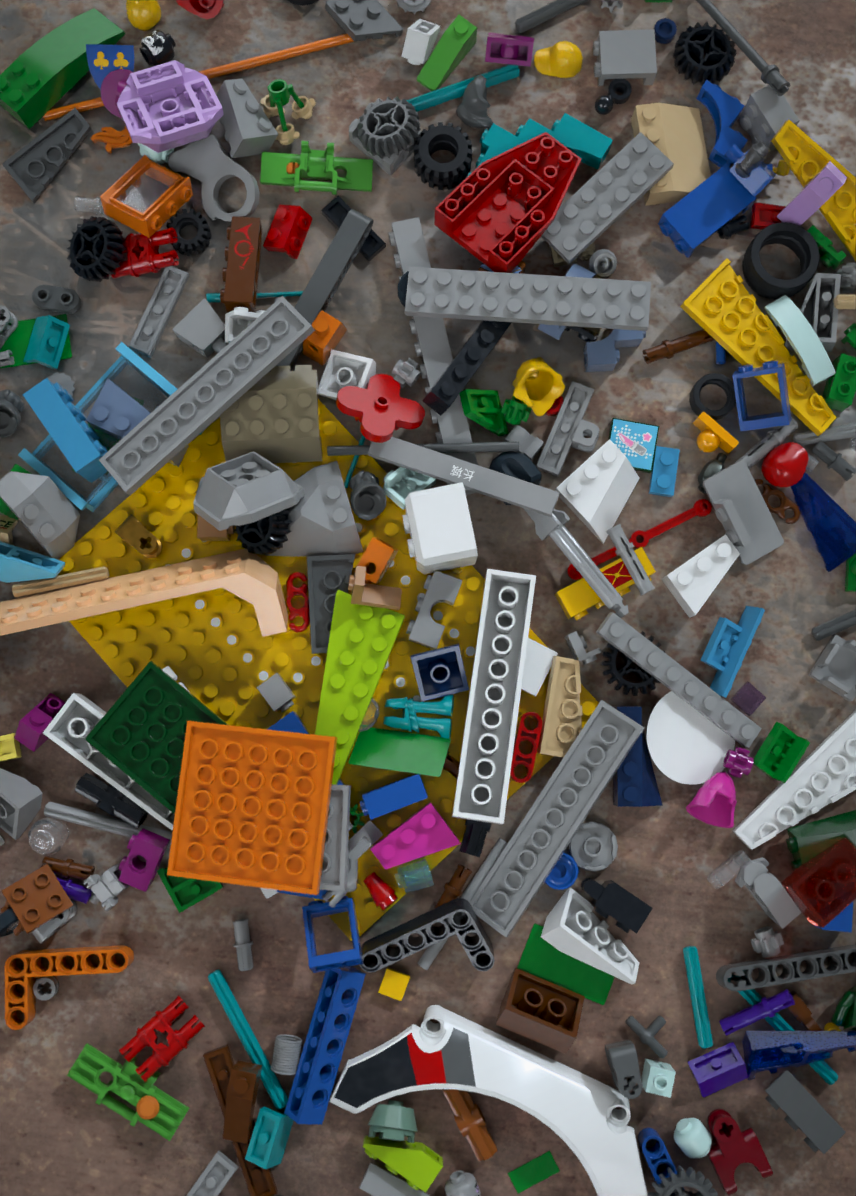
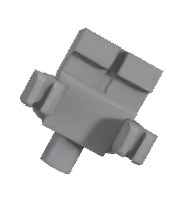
M119 863L104 872L102 876L94 874L84 880V885L87 884V888L93 891V894L89 897L90 901L93 904L101 901L102 907H106L105 911L113 908L118 903L117 895L130 886L118 881L122 872L118 870Z

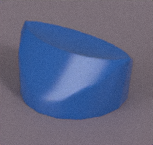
M563 853L544 883L558 890L567 889L572 886L579 874V867L573 857Z

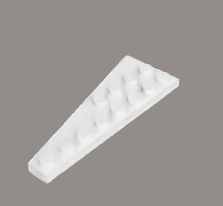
M856 710L792 772L786 783L781 782L733 830L749 849L753 850L777 836L776 834L790 826L796 825L807 816L815 814L826 805L834 803L856 790Z

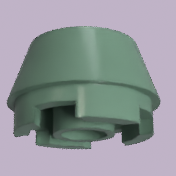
M389 1100L388 1105L377 1104L368 1123V1126H370L368 1137H375V1134L379 1133V1139L400 1142L404 1141V1137H408L407 1142L414 1143L415 1132H418L414 1109L403 1107L404 1102Z

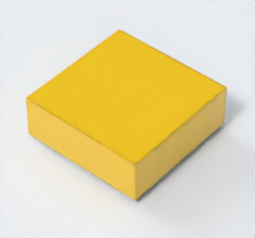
M387 967L378 993L402 1001L410 975Z

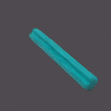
M687 946L683 948L698 1045L701 1048H710L713 1046L698 950L695 946Z

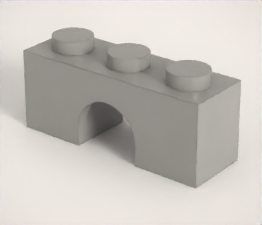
M436 570L433 576L428 575L424 584V588L427 589L424 598H419L415 611L419 612L416 621H410L406 631L410 635L409 641L433 650L437 649L445 626L436 623L432 619L430 611L437 603H447L453 606L462 580Z

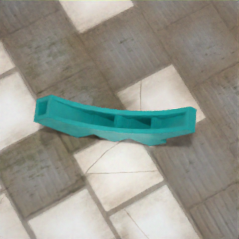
M564 113L561 120L557 119L554 122L551 130L529 118L525 126L520 125L515 135L493 123L489 131L485 130L480 138L481 155L476 162V166L478 167L481 163L547 132L582 159V163L599 169L610 151L613 140Z

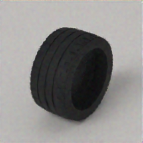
M787 222L772 224L760 231L748 246L743 259L742 270L748 286L758 295L771 300L779 299L784 295L792 297L799 293L813 278L819 263V248L813 236L803 227ZM776 243L785 245L793 250L800 261L801 271L799 276L795 279L782 280L767 273L761 264L759 256L762 247Z

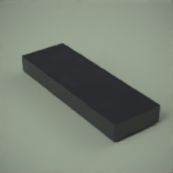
M338 195L321 212L339 230L351 208ZM371 229L359 252L370 262L386 247V243Z

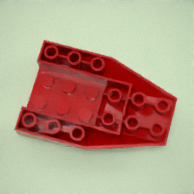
M544 132L481 163L435 208L434 225L492 271L512 273L554 221L582 159L547 132Z

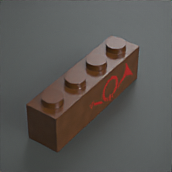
M232 216L231 226H227V240L230 241L229 247H225V261H227V268H223L225 289H221L220 293L221 303L225 304L227 313L233 311L235 307L248 308V312L255 313L263 235L260 218Z

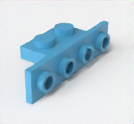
M746 606L738 625L727 618L719 617L700 661L717 670L710 688L721 697L726 698L732 688L734 679L742 666V661L752 643L754 634L761 623L765 612L763 608Z

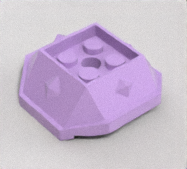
M176 60L130 73L126 82L127 85L117 102L119 113L132 142L141 143L158 153L208 138L215 123L224 115L223 108L207 76L195 70L185 68L184 64Z

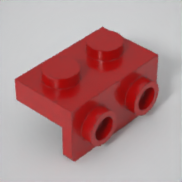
M279 204L263 247L268 251L284 252L292 259H297L310 228L312 217L301 206Z

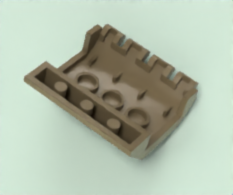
M295 365V371H291V366H275L271 369V372L262 377L220 415L221 439L226 461L253 451L272 463L323 461L318 414L317 370H313L312 365Z

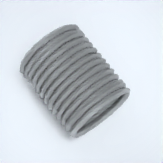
M277 1035L275 1037L270 1069L272 1072L281 1075H295L300 1060L303 1040L294 1035Z

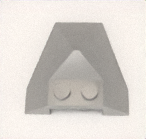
M335 461L314 467L296 479L294 482L304 489V497L296 505L286 509L291 512L288 515V519L292 522L288 524V528L292 532L286 534L288 541L283 543V548L277 549L276 552L266 554L265 556L307 557L362 553L363 548L338 462Z

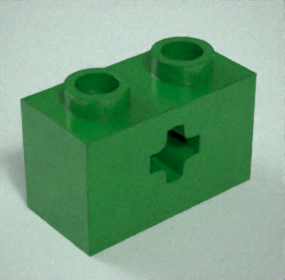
M841 353L832 362L836 373L827 378L822 397L830 409L843 412L852 405L856 391V357Z

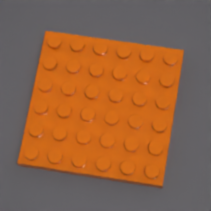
M187 721L167 875L318 895L337 737Z

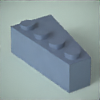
M107 378L86 421L95 429L121 440L143 421L150 412ZM187 444L168 462L179 467L189 445Z

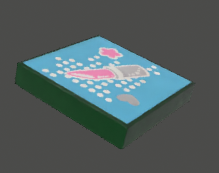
M612 418L608 440L610 439L621 450L635 471L652 472L659 426Z

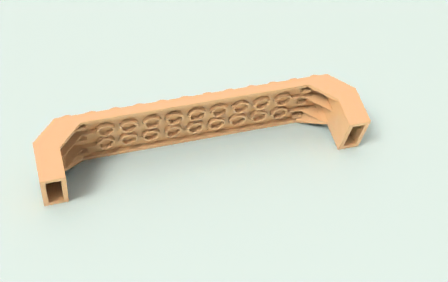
M241 549L0 602V636L218 588H224L254 605L262 637L287 632L288 610L278 573L257 554L249 553L248 549Z

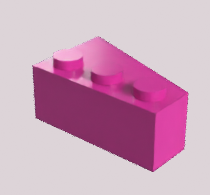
M429 802L371 846L370 849L386 870L459 845L461 842L433 804Z

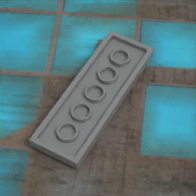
M640 132L559 208L554 221L541 237L568 264L572 263L673 168L674 163Z

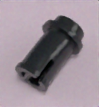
M742 215L726 223L717 231L719 237L728 240L732 235L748 230L749 222L742 224L743 221L748 220L747 217Z

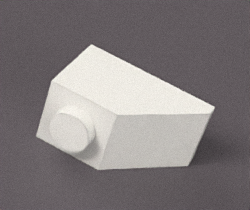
M418 19L407 30L401 57L407 58V61L414 65L424 64L431 54L441 26Z

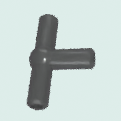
M629 1016L626 1019V1024L640 1037L643 1044H647L660 1058H664L668 1054V1051L654 1038L666 1024V1020L662 1016H658L647 1029L633 1016Z

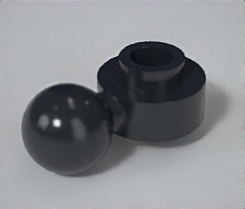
M614 79L609 85L608 96L602 95L597 98L595 102L597 113L606 115L611 112L613 103L623 104L627 102L632 91L630 82L626 79ZM615 92H621L622 95H617Z

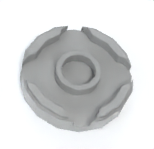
M590 821L582 823L569 843L568 849L570 856L573 857L579 867L587 871L596 872L604 870L614 861L617 856L618 844L616 836L610 828L602 823Z

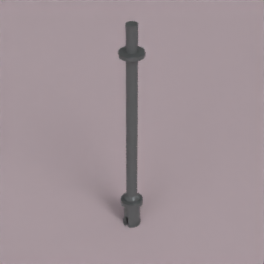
M696 0L762 72L761 80L763 83L769 84L778 96L784 95L789 90L790 83L779 73L780 70L777 65H768L710 0Z

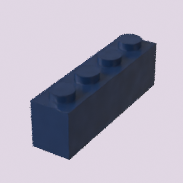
M614 707L642 726V707ZM642 731L613 776V805L663 806L644 731Z

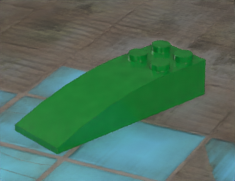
M95 8L65 22L35 42L0 75V106L30 130L89 71L86 44L115 45L125 35V32Z

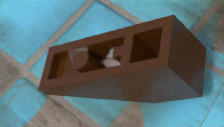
M238 1060L232 1068L226 1097L223 1139L248 1144L262 1065Z

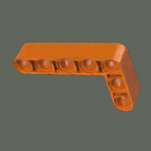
M125 945L23 950L10 956L5 962V1022L7 1026L13 1030H19L33 1021L36 1014V996L33 992L35 977L122 972L134 961L132 949ZM116 953H121L125 957L124 965L117 963L115 959ZM92 954L99 957V966L92 964L90 960ZM66 956L73 957L75 961L74 967L66 964ZM42 957L48 959L49 968H44L41 965ZM17 958L24 962L23 970L16 966ZM17 984L23 986L25 991L24 995H20L17 992ZM17 1010L24 1013V1021L18 1019L16 1015Z

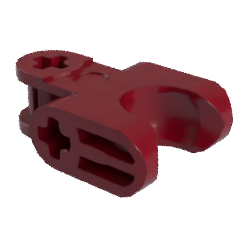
M724 1109L713 1110L709 1114L707 1122L716 1144L711 1146L707 1155L726 1194L730 1196L737 1192L734 1172L742 1163L753 1164L763 1178L772 1176L771 1166L753 1129L750 1127L741 1132L738 1124L729 1112Z

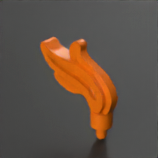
M126 126L121 131H117L112 127L101 128L102 132L95 133L91 137L93 143H106L105 148L110 154L113 149L125 148L133 143Z

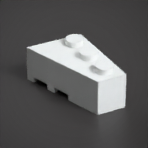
M725 534L661 580L688 617L691 618L698 613L740 553Z

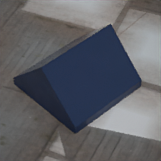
M459 644L410 656L421 702L469 690Z

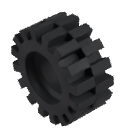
M182 209L183 214L177 211L176 217L171 216L169 218L171 223L167 222L166 225L167 229L173 227L177 233V237L173 238L178 240L176 243H171V245L182 255L186 252L187 256H191V252H194L196 256L199 254V249L202 252L206 250L204 245L209 246V239H211L210 228L205 217L200 212L196 214L194 209H190V213H188L187 209ZM188 225L195 226L197 228V235L194 238L185 240L180 236L182 228Z

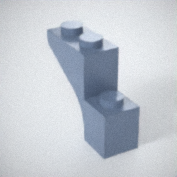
M613 329L612 333L602 340L586 342L583 349L585 372L613 371L616 364L620 361L619 348L639 346L643 338L646 337V331Z

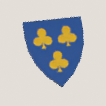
M86 44L89 70L99 88H101L103 79L112 71L126 69L134 72V45Z

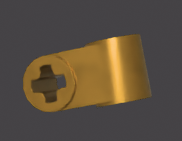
M132 514L115 531L126 543L133 546L147 558H155L162 552V543L159 539L149 532L148 528ZM147 542L152 545L150 549L145 546Z

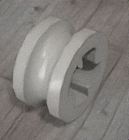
M43 976L33 986L34 995L40 1000L51 999L59 990V982L53 976ZM50 983L51 987L49 989H52V991L43 993L41 989L44 987H41V984Z

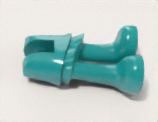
M454 695L444 696L439 702L414 701L413 698L408 699V697L392 698L385 701V707L403 709L402 718L396 716L384 717V725L410 732L414 730L419 733L420 728L437 731L440 737L451 738L452 719L417 717L416 713H433L452 717Z

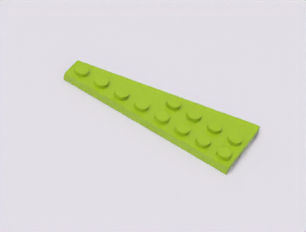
M337 590L315 730V735L337 737L332 785H337L405 619V615L387 608L351 604L352 595L341 590Z

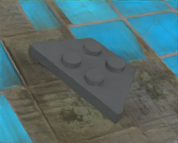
M378 0L326 1L325 10L354 42L364 41L369 38L382 39L384 34L395 33V37H400L403 33L401 25Z

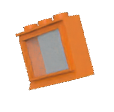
M144 155L100 196L105 215L150 238L191 199L193 193L190 177L185 178L151 161Z

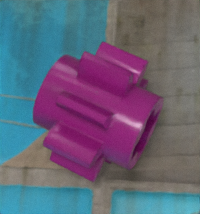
M736 747L735 751L730 749L727 751L723 767L729 768L727 771L729 775L741 778L742 774L748 775L754 762V759L748 756L750 751L741 747Z

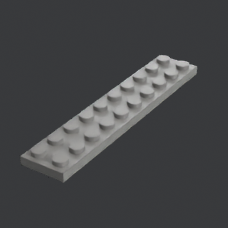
M409 267L405 315L647 331L649 326L651 282Z
M282 296L104 454L99 461L128 495L133 494L315 331L314 328Z
M603 700L597 705L469 902L475 914L504 937H509L644 730L643 726Z

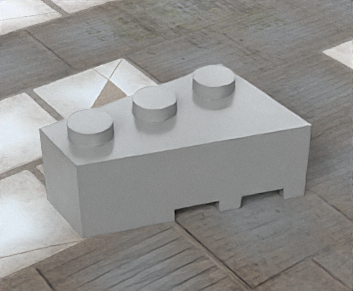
M243 79L224 80L216 96L223 108L224 115L219 120L221 124H224L226 130L224 136L231 146V159L268 152L278 136L271 121Z

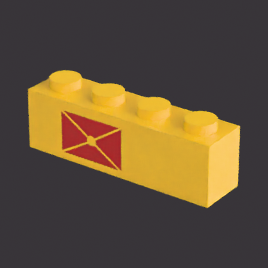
M640 547L634 550L651 581L650 576L656 571L645 551ZM622 558L599 569L621 597L631 592L629 587L634 585L635 582ZM584 578L555 593V597L568 620L573 617L576 621L589 614L587 609L596 606L597 609L605 606L604 602Z

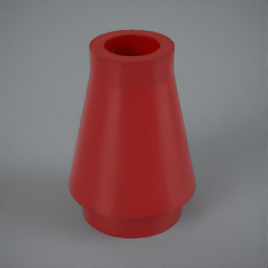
M375 872L364 879L363 882L367 886L376 907H380L382 911L398 899L395 894L396 891Z

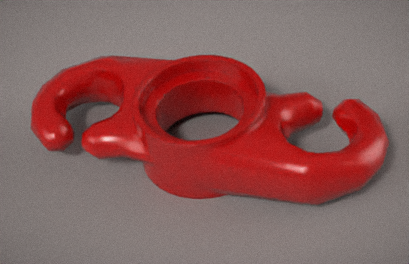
M294 572L290 574L286 581L287 606L290 612L289 620L293 621L299 616L303 618L304 623L301 626L290 623L289 628L294 632H303L310 624L309 598L307 596L308 585L304 583L301 587L296 588L293 586V580L300 578L305 582L307 576L301 572ZM297 595L303 596L305 599V604L300 609L293 608L291 604L293 597Z

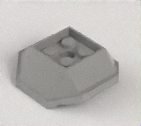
M253 451L206 470L205 476L200 480L193 502L194 511L220 531L228 529L232 525L241 526L253 523L290 508L304 497V489L294 482L281 468Z

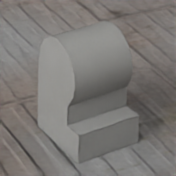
M516 425L504 439V442H519V451L514 452L523 453L531 461L544 444L542 440L530 435L528 431L519 425Z

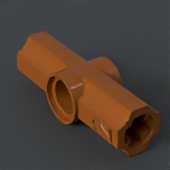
M443 1089L444 1096L455 1114V1122L463 1137L466 1136L478 1161H485L492 1157L498 1150L486 1127L485 1118L477 1103L474 1104L468 1091Z

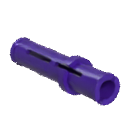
M786 989L775 996L764 997L761 999V1002L721 1019L719 1022L722 1030L728 1036L763 1018L776 1016L775 1013L795 1005V1001L789 990Z

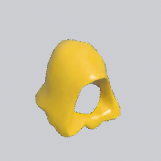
M541 357L523 362L518 368L516 378L512 383L514 386L513 396L524 402L528 407H531L538 417L543 416L552 407L554 401L563 394L565 389L562 376L555 372Z

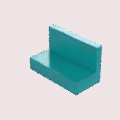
M50 315L36 317L24 362H37L51 369H57L70 324Z
M267 1107L260 1108L245 1159L264 1169L281 1164L294 1120L286 1114H280Z

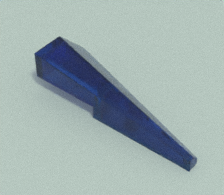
M804 473L801 480L790 487L808 531H811L816 542L817 551L821 553L825 562V568L828 572H831L856 553V522L811 477Z
M746 1031L742 1044L748 1080L755 1079V1073L769 1070L771 1074L778 1073V1068L791 1066L796 1068L832 1058L833 1052L847 1048L849 1053L856 1051V1031Z

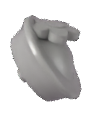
M607 249L597 250L589 260V270L596 274L595 277L601 279L612 275L617 266L616 256Z

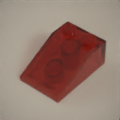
M846 837L798 867L781 882L810 924L824 928L856 899V849Z

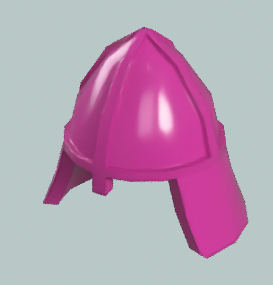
M727 772L716 773L698 789L695 797L686 807L687 812L707 824L722 828H733L734 811L737 804L733 779Z

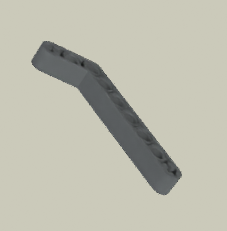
M856 944L724 965L717 970L716 980L723 988L731 991H743L856 972ZM850 953L854 956L851 964L848 963V955ZM828 956L830 965L825 968L824 959ZM805 960L806 969L804 972H801L800 963ZM779 964H781L783 971L782 974L777 977L775 969ZM757 968L759 976L753 981L751 973L753 969ZM731 974L741 976V979L732 978L730 979V982H728V978L731 977Z

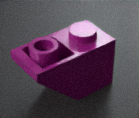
M50 693L19 721L14 739L35 752L49 739L43 732L64 706L65 702Z

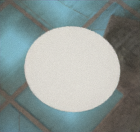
M671 691L662 697L650 714L646 733L649 753L658 769L668 778L683 784H701L709 780L716 773L724 770L723 761L729 749L734 751L735 740Z

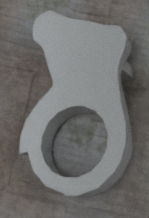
M209 134L208 138L192 142L185 148L170 154L168 165L174 172H184L201 181L202 204L206 214L212 221L221 219L231 222L232 216L250 217L255 212L260 195L255 177L230 158V153L221 147L220 141L216 136ZM239 177L244 182L247 190L246 200L238 211L227 213L220 206L218 200L219 190L227 179Z

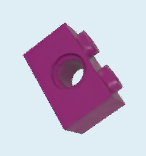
M489 32L485 62L531 67L534 38Z
M142 828L137 836L133 834L127 845V849H130L128 857H123L118 870L122 871L118 881L146 892L153 883L170 839ZM138 856L144 857L146 862H142Z

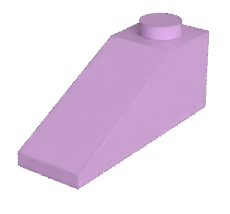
M829 161L777 217L783 223L787 222L801 226L845 183L847 177Z

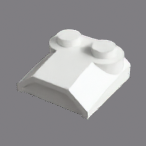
M331 349V355L320 381L319 389H317V394L336 400L338 391L343 387L355 386L367 389L369 379L376 375V362L370 358Z

